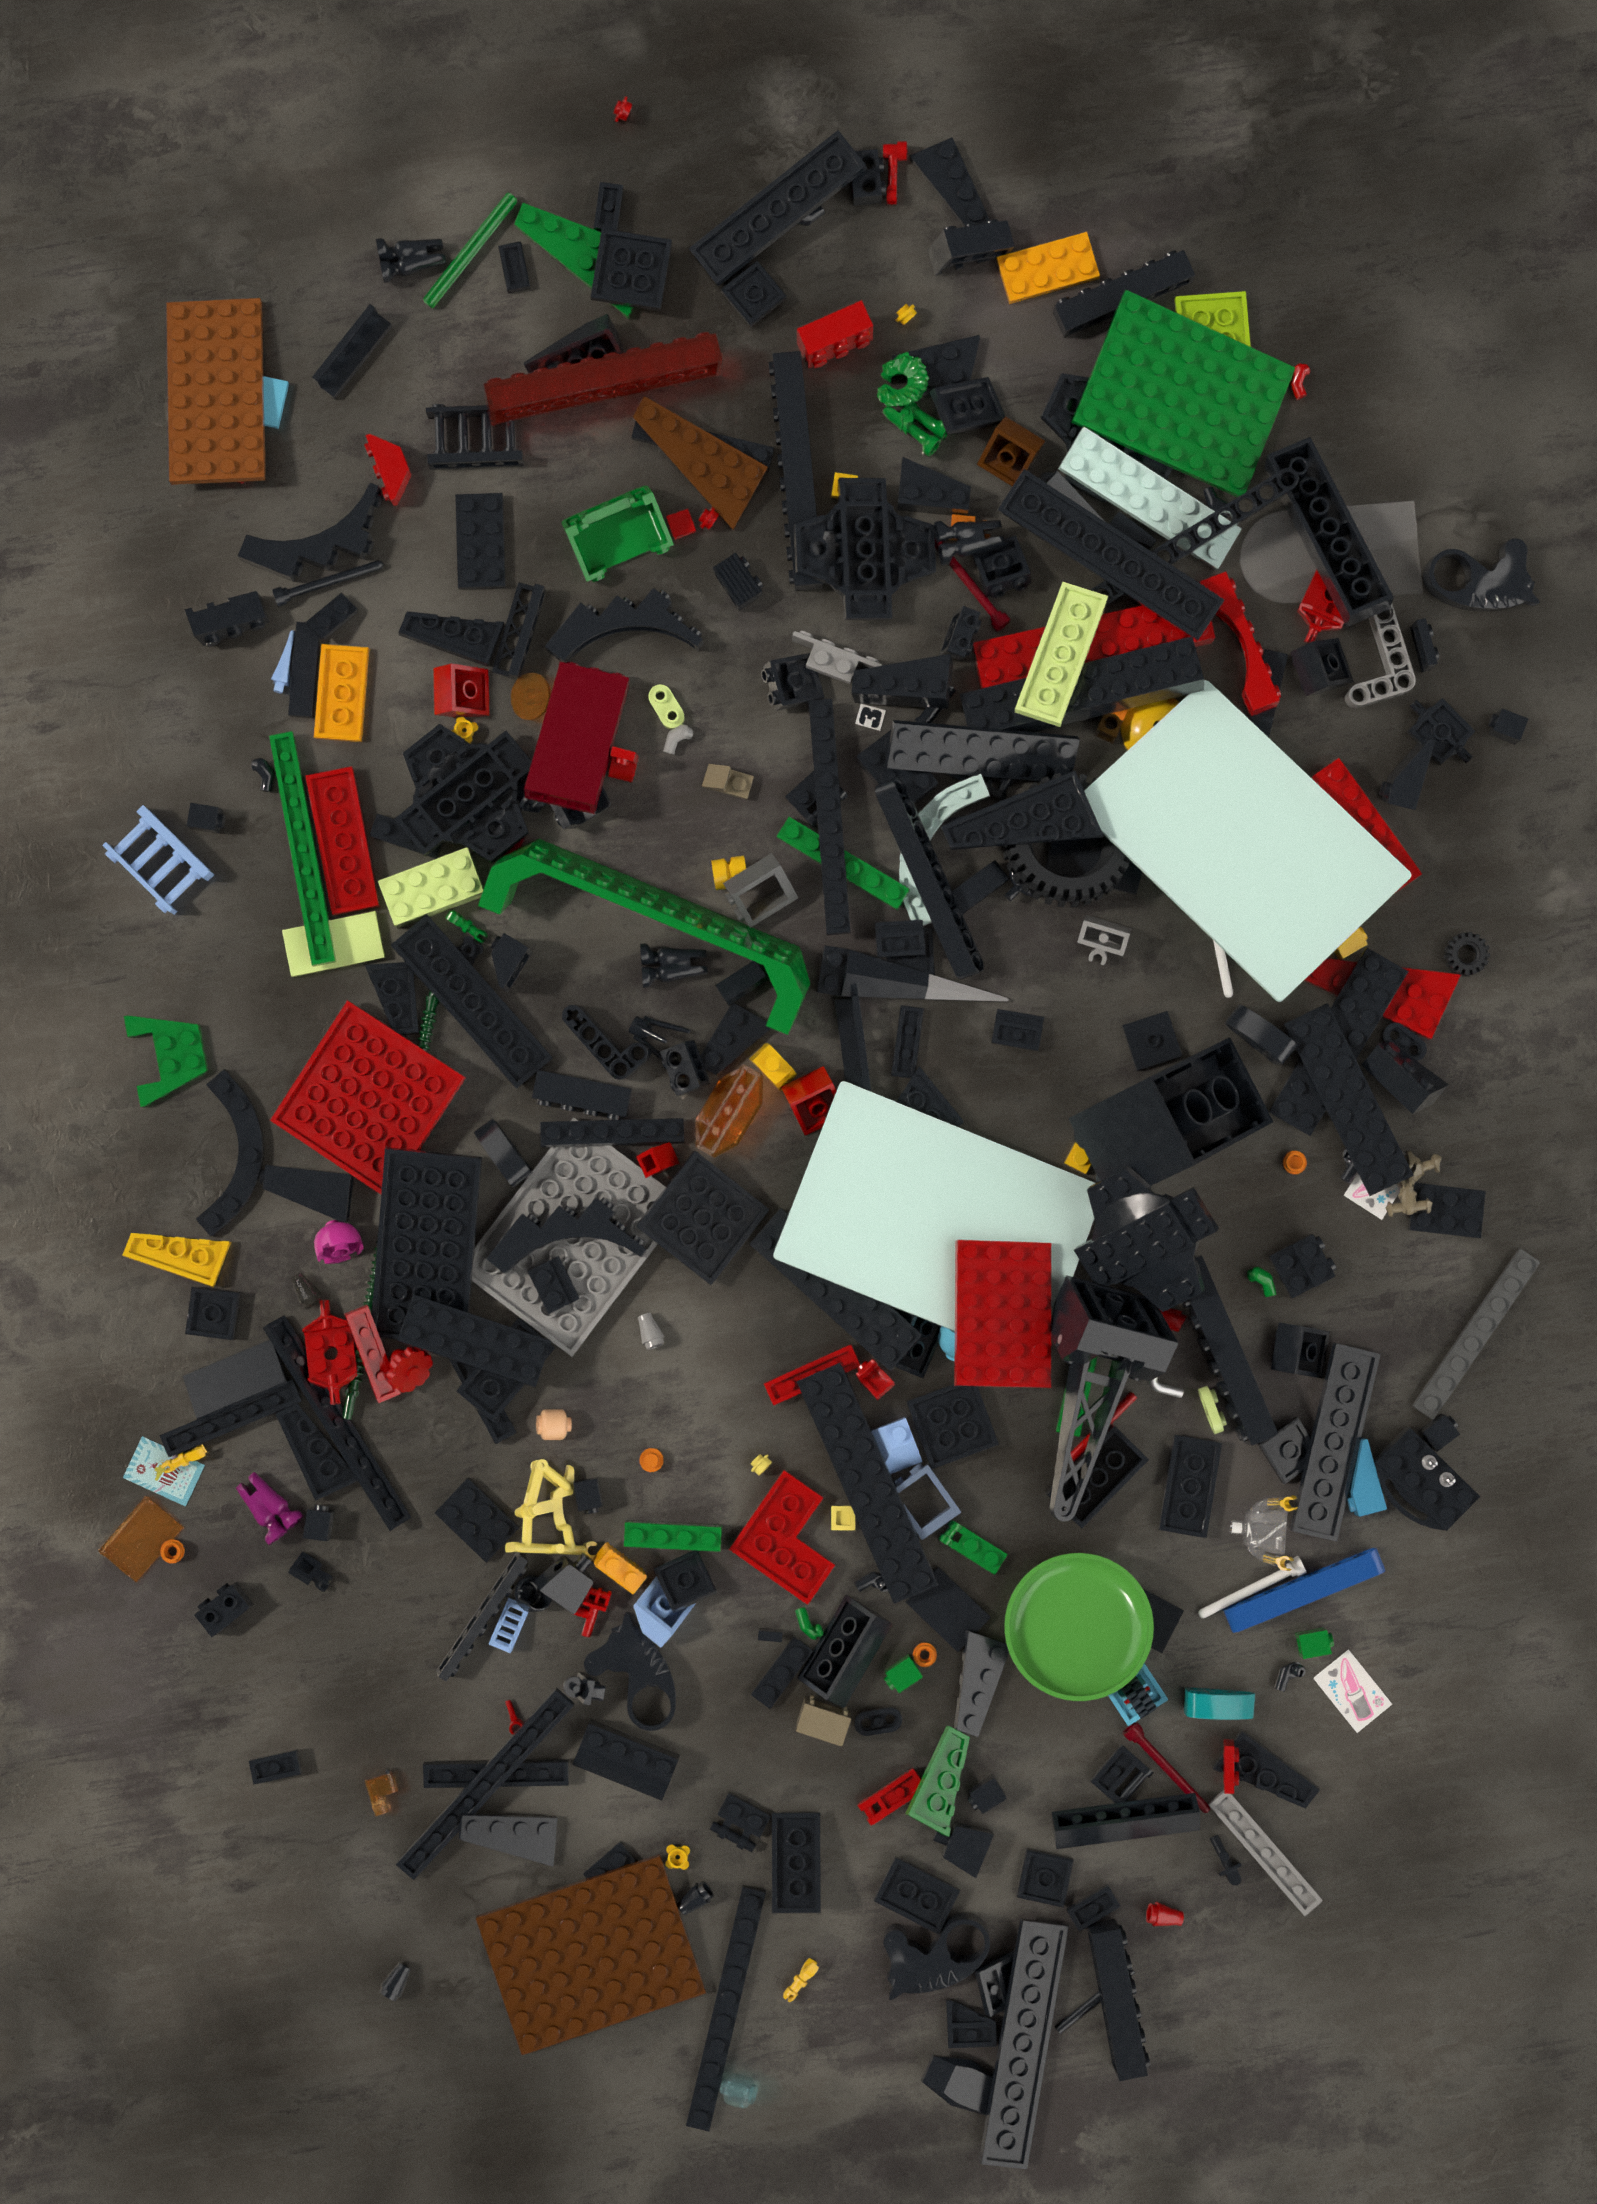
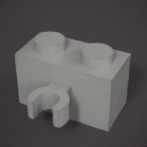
M1086 915L1077 943L1094 947L1089 954V961L1092 962L1095 954H1100L1102 956L1101 965H1104L1107 961L1106 951L1120 956L1124 955L1132 928Z

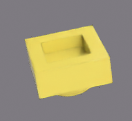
M831 1505V1530H855V1514L851 1505Z

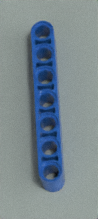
M1371 1548L1224 1608L1223 1611L1232 1633L1239 1632L1384 1573L1386 1570L1377 1548Z

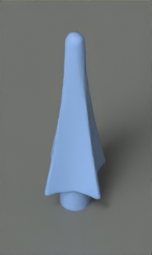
M293 630L289 633L283 654L271 678L274 681L273 684H275L273 691L280 694L283 693L284 686L289 687L291 657L295 638V631Z

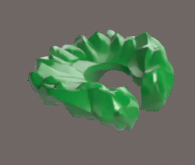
M908 352L898 354L894 360H889L882 365L883 372L881 377L885 381L891 383V377L902 374L908 378V383L902 389H893L887 384L877 388V397L880 402L891 407L908 406L922 398L923 393L927 391L929 377L925 370L926 366L919 357H913Z

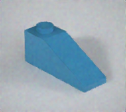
M1361 1438L1349 1489L1350 1498H1347L1350 1512H1354L1358 1517L1387 1509L1369 1442L1366 1438Z

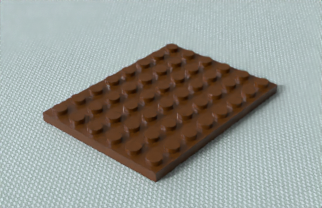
M660 1854L476 1916V1921L522 2055L706 1994V1989Z

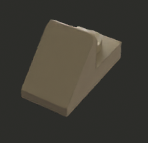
M708 764L702 787L748 800L754 776L731 770L730 766Z

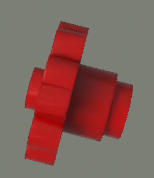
M414 1347L393 1351L389 1356V1367L391 1370L386 1374L388 1383L401 1393L412 1392L416 1385H423L430 1376L429 1369L433 1365L431 1355Z

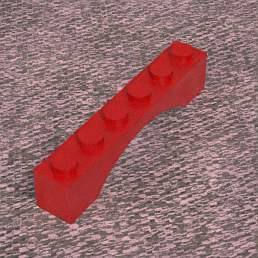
M1223 572L1200 581V584L1225 599L1215 615L1231 628L1242 646L1246 663V678L1242 698L1250 717L1277 707L1280 701L1279 698H1281L1280 690L1276 684L1273 685L1270 678L1272 671L1269 664H1264L1261 656L1263 655L1261 644L1259 641L1255 642L1252 635L1254 628L1251 621L1245 618L1243 601L1237 599L1235 594L1236 585L1233 578H1229L1227 572Z

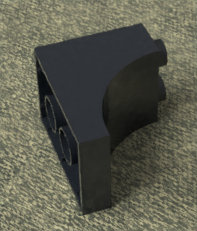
M1230 1037L1068 1118L1074 1129L1076 1143L1085 1150L1096 1172L1097 1182L1129 1166L1150 1186L1200 1163L1274 1122Z

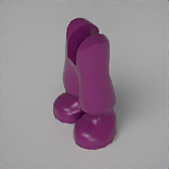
M253 1472L248 1478L257 1491L252 1493L243 1483H240L236 1490L250 1509L257 1523L262 1527H267L268 1533L265 1536V1541L268 1545H271L286 1534L288 1529L294 1527L304 1515L300 1511H290L287 1501L274 1491L256 1472ZM275 1515L281 1518L283 1525L278 1522Z

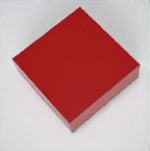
M688 508L666 516L674 540L696 532Z

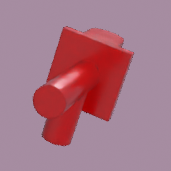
M591 1586L582 1604L590 1608L586 1609L579 1606L577 1612L572 1614L586 1619L582 1636L591 1637L598 1611L606 1612L612 1591L605 1592L600 1587L595 1589Z

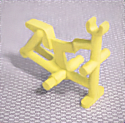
M546 1460L533 1461L530 1465L531 1474L524 1503L515 1510V1515L523 1518L522 1543L508 1542L505 1545V1551L508 1553H544L548 1555H581L583 1552L593 1560L595 1555H590L588 1548L590 1546H597V1543L590 1541L583 1545H575L572 1527L566 1524L563 1514L562 1499L565 1496L572 1495L574 1492V1468L571 1465H566L563 1477L551 1468ZM544 1477L557 1488L550 1492V1500L537 1503ZM553 1512L556 1529L563 1532L565 1545L532 1543L533 1518L537 1515Z

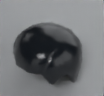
M525 1576L516 1585L515 1600L526 1612H541L548 1608L552 1602V1599L542 1593L536 1585L535 1580L538 1576Z

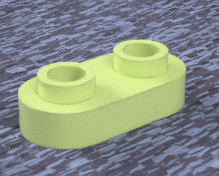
M665 685L652 687L648 696L649 701L662 724L670 730L683 725L685 719L683 710L671 690ZM660 692L665 695L662 700L656 698V695ZM675 713L677 717L675 720H670L668 715Z
M1208 1386L1199 1388L1198 1393L1213 1433L1223 1432V1426L1227 1425L1222 1411L1218 1412L1215 1403H1218V1398L1215 1390H1210Z

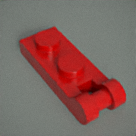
M912 1767L871 1796L859 1802L857 1806L861 1812L864 1811L868 1818L866 1820L870 1826L910 1801L917 1790L921 1778ZM876 1802L882 1808L877 1812L872 1807Z

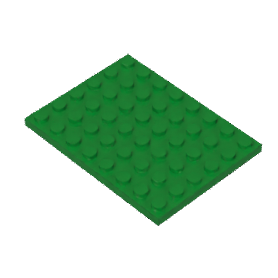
M1125 290L1071 423L1082 428L1085 427L1093 433L1228 494L1239 497L1247 491L1295 367Z

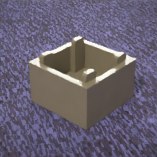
M811 1694L810 1698H804L796 1723V1732L842 1747L851 1721V1711L847 1710L848 1706L842 1709L814 1700V1695Z

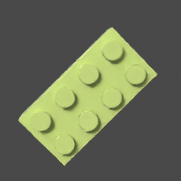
M468 848L378 881L394 926L398 929L421 920L425 915L431 917L481 898L484 890L472 854Z

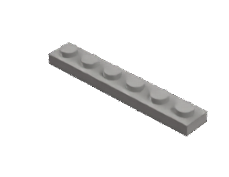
M1223 1790L1208 1803L1304 1916L1309 1914L1323 1901L1232 1794H1224Z

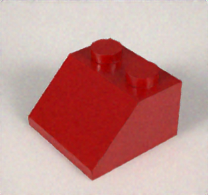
M452 663L433 668L434 715L453 718L490 716L488 669Z
M824 1066L781 1087L805 1136L823 1127L836 1094L835 1086Z

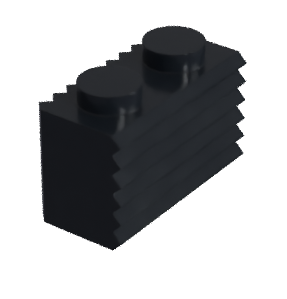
M735 552L712 569L719 583L740 611L763 596L761 589L764 586L757 575L752 577L748 571L751 567L745 557L739 558Z

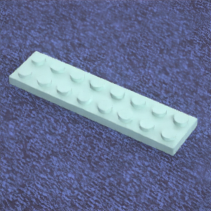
M1085 427L1079 432L1058 468L1168 540L1215 512ZM1219 515L1218 520L1222 525L1231 523V521ZM1237 525L1191 553V555L1217 570L1240 533L1241 528ZM1200 526L1197 532L1200 537L1207 538L1211 535V529L1208 526ZM1182 538L1177 542V546L1185 551L1191 546L1190 541L1186 538Z

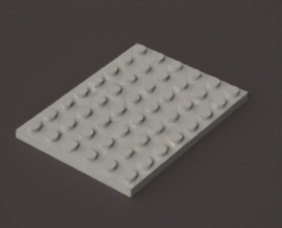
M612 1146L551 1147L533 1170V1174L526 1179L474 1249L472 1281L573 1357L657 1246V1243L639 1230L636 1225L665 1189V1186L652 1176L645 1178L639 1166ZM595 1197L599 1200L604 1197L614 1205L612 1210L616 1214L610 1221L614 1222L617 1219L627 1227L625 1232L633 1237L636 1234L646 1242L644 1247L648 1249L643 1257H639L627 1248L608 1240L591 1237L568 1238L536 1249L523 1258L508 1274H504L486 1259L521 1214L528 1216L531 1213L541 1221L539 1226L542 1227L558 1206L564 1208L567 1205L578 1213L575 1218L579 1219ZM560 1256L581 1299L548 1314L527 1271Z

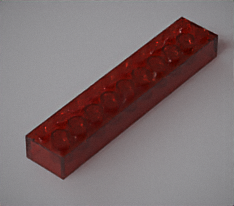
M704 332L691 339L681 337L668 344L658 342L645 349L635 347L622 354L612 352L605 354L604 358L599 359L589 357L582 359L580 363L576 364L566 362L559 364L557 368L553 369L546 367L534 370V373L530 374L515 373L510 376L511 378L507 379L492 378L483 384L484 400L490 424L492 426L720 376L723 360L716 333L709 334V332Z

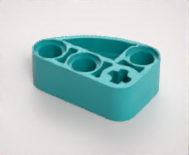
M1185 1688L1184 1714L1187 1717L1218 1720L1254 1718L1255 1693L1208 1688Z

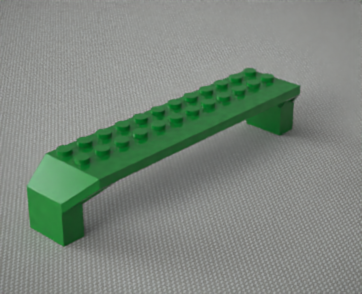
M539 838L504 855L491 867L478 906L500 915L512 903L519 881L540 872L764 965L777 994V999L766 1026L788 1035L794 1025L810 986L800 947L753 927L750 928L741 922Z

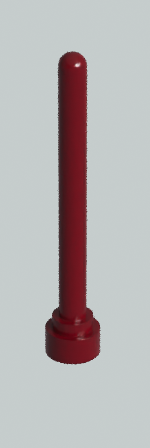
M935 538V549L938 551L939 544L943 542L938 543ZM953 556L949 566L991 617L990 621L992 622L991 626L996 632L1001 631L1011 622V619L1006 613H1002L1001 610L998 611Z
M1137 1721L1127 1726L1122 1733L1126 1739L1138 1743L1185 1794L1196 1793L1199 1809L1203 1813H1208L1210 1811L1208 1803L1144 1737L1143 1727Z

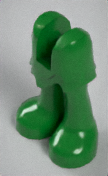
M912 402L908 406H898L902 409L900 413L886 406L883 409L884 416L906 436L909 433L922 445V452L926 456H932L939 448L941 440L944 441L947 437L942 421L925 413L917 406V403ZM913 419L924 425L934 435H930L913 423Z

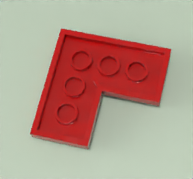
M783 1470L729 1550L808 1605L835 1566L833 1562L797 1538V1535L823 1497Z

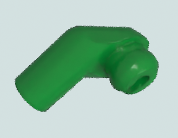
M1260 1267L1248 1270V1280L1262 1284L1265 1297L1277 1295L1273 1277L1269 1272Z

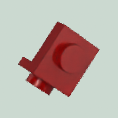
M871 1359L869 1362L865 1361L857 1369L856 1376L858 1381L877 1401L895 1385L894 1381L878 1366L874 1359Z

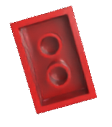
M862 300L797 328V345L808 369L813 366L814 368L822 367L827 363V360L834 357L836 359L842 358L856 347L857 349L865 348L873 340V324Z

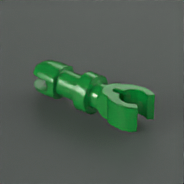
M453 909L446 915L445 918L456 926L461 927L462 932H468L478 942L485 943V940L479 935L481 934L488 938V934L481 928L478 929L474 926L470 919L467 921Z

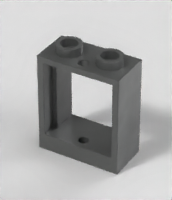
M772 853L723 883L728 891L724 894L731 906L735 904L737 907L733 910L740 922L745 920L750 928L798 899L785 872ZM773 875L780 889L746 909L739 896Z

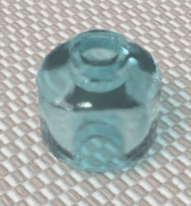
M732 2073L727 2080L724 2079L720 2088V2094H723L724 2102L727 2105L741 2109L748 2108L750 2104L753 2105L758 2092V2086L755 2085L752 2077L738 2073Z

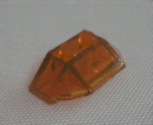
M742 1065L739 1069L719 1079L695 1120L696 1148L715 1158L739 1145L763 1104L762 1074L746 1065Z

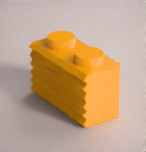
M609 1542L605 1543L593 1558L595 1567L631 1594H634L647 1578L642 1567L632 1562L624 1553L621 1554Z

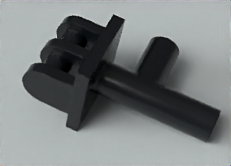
M1218 1834L1209 1838L1225 1869L1218 1873L1219 1876L1226 1875L1230 1884L1239 1885L1242 1879L1237 1868L1241 1867L1242 1864L1240 1862L1235 1865L1232 1864L1229 1854Z

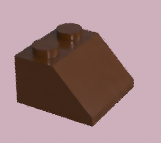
M1005 416L994 430L977 465L1013 487L1023 469L1027 471L1030 469L1045 440Z

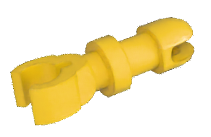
M200 1444L187 1453L181 1452L178 1454V1457L163 1462L161 1468L169 1466L163 1472L170 1473L176 1470L177 1467H185L189 1465L190 1461L206 1456L205 1453L207 1451L204 1445Z
M811 1958L806 1960L800 1974L794 1976V1982L784 1991V1999L788 1998V2002H792L797 1997L799 1990L808 1984L807 1980L813 1977L819 1969L816 1961Z

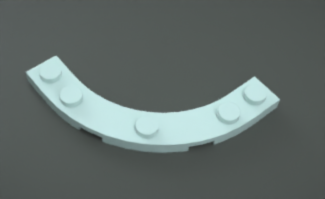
M981 774L946 788L937 794L918 813L930 841L937 829L952 814L970 804L990 797ZM900 854L899 883L910 889L904 900L911 920H923V926L932 923L902 854Z

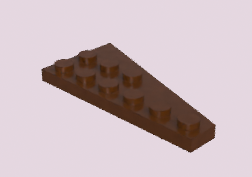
M644 396L633 418L734 530L768 467Z

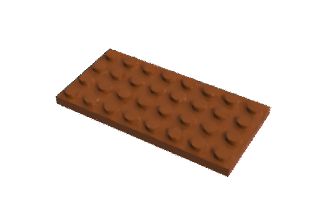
M261 299L166 302L170 484L266 480Z

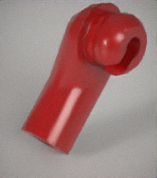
M1299 363L1295 366L1289 383L1296 400L1307 396L1302 384L1306 375L1310 373V368L1307 364Z

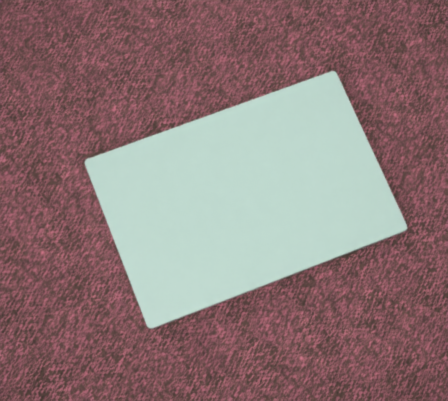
M1207 680L1204 681L1203 691L1186 696L1084 791L1102 833L1277 1002L1283 1001L1411 877V872Z
M842 1081L834 1096L773 1257L780 1262L955 1331L956 1240L1052 1243V1328L1053 1309L1056 1298L1066 1275L1073 1277L1079 1261L1074 1249L1086 1242L1094 1221L1087 1189L1095 1183Z

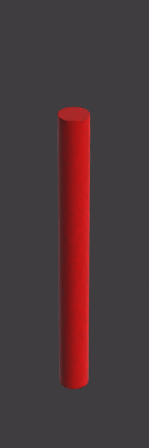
M1131 1391L1117 1405L1109 1427L1137 1399ZM1090 1433L1070 1452L1073 1463L1085 1452Z

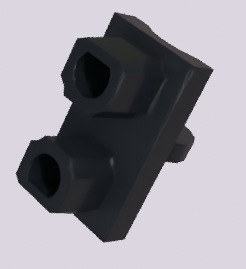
M578 1672L577 1676H571L564 1681V1693L571 1698H577L583 1704L591 1705V1699L599 1701L604 1699L606 1687L600 1685L598 1680H593L586 1673Z

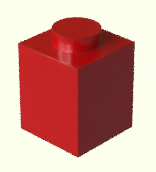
M670 1142L652 1147L636 1156L645 1178L663 1173L680 1164Z

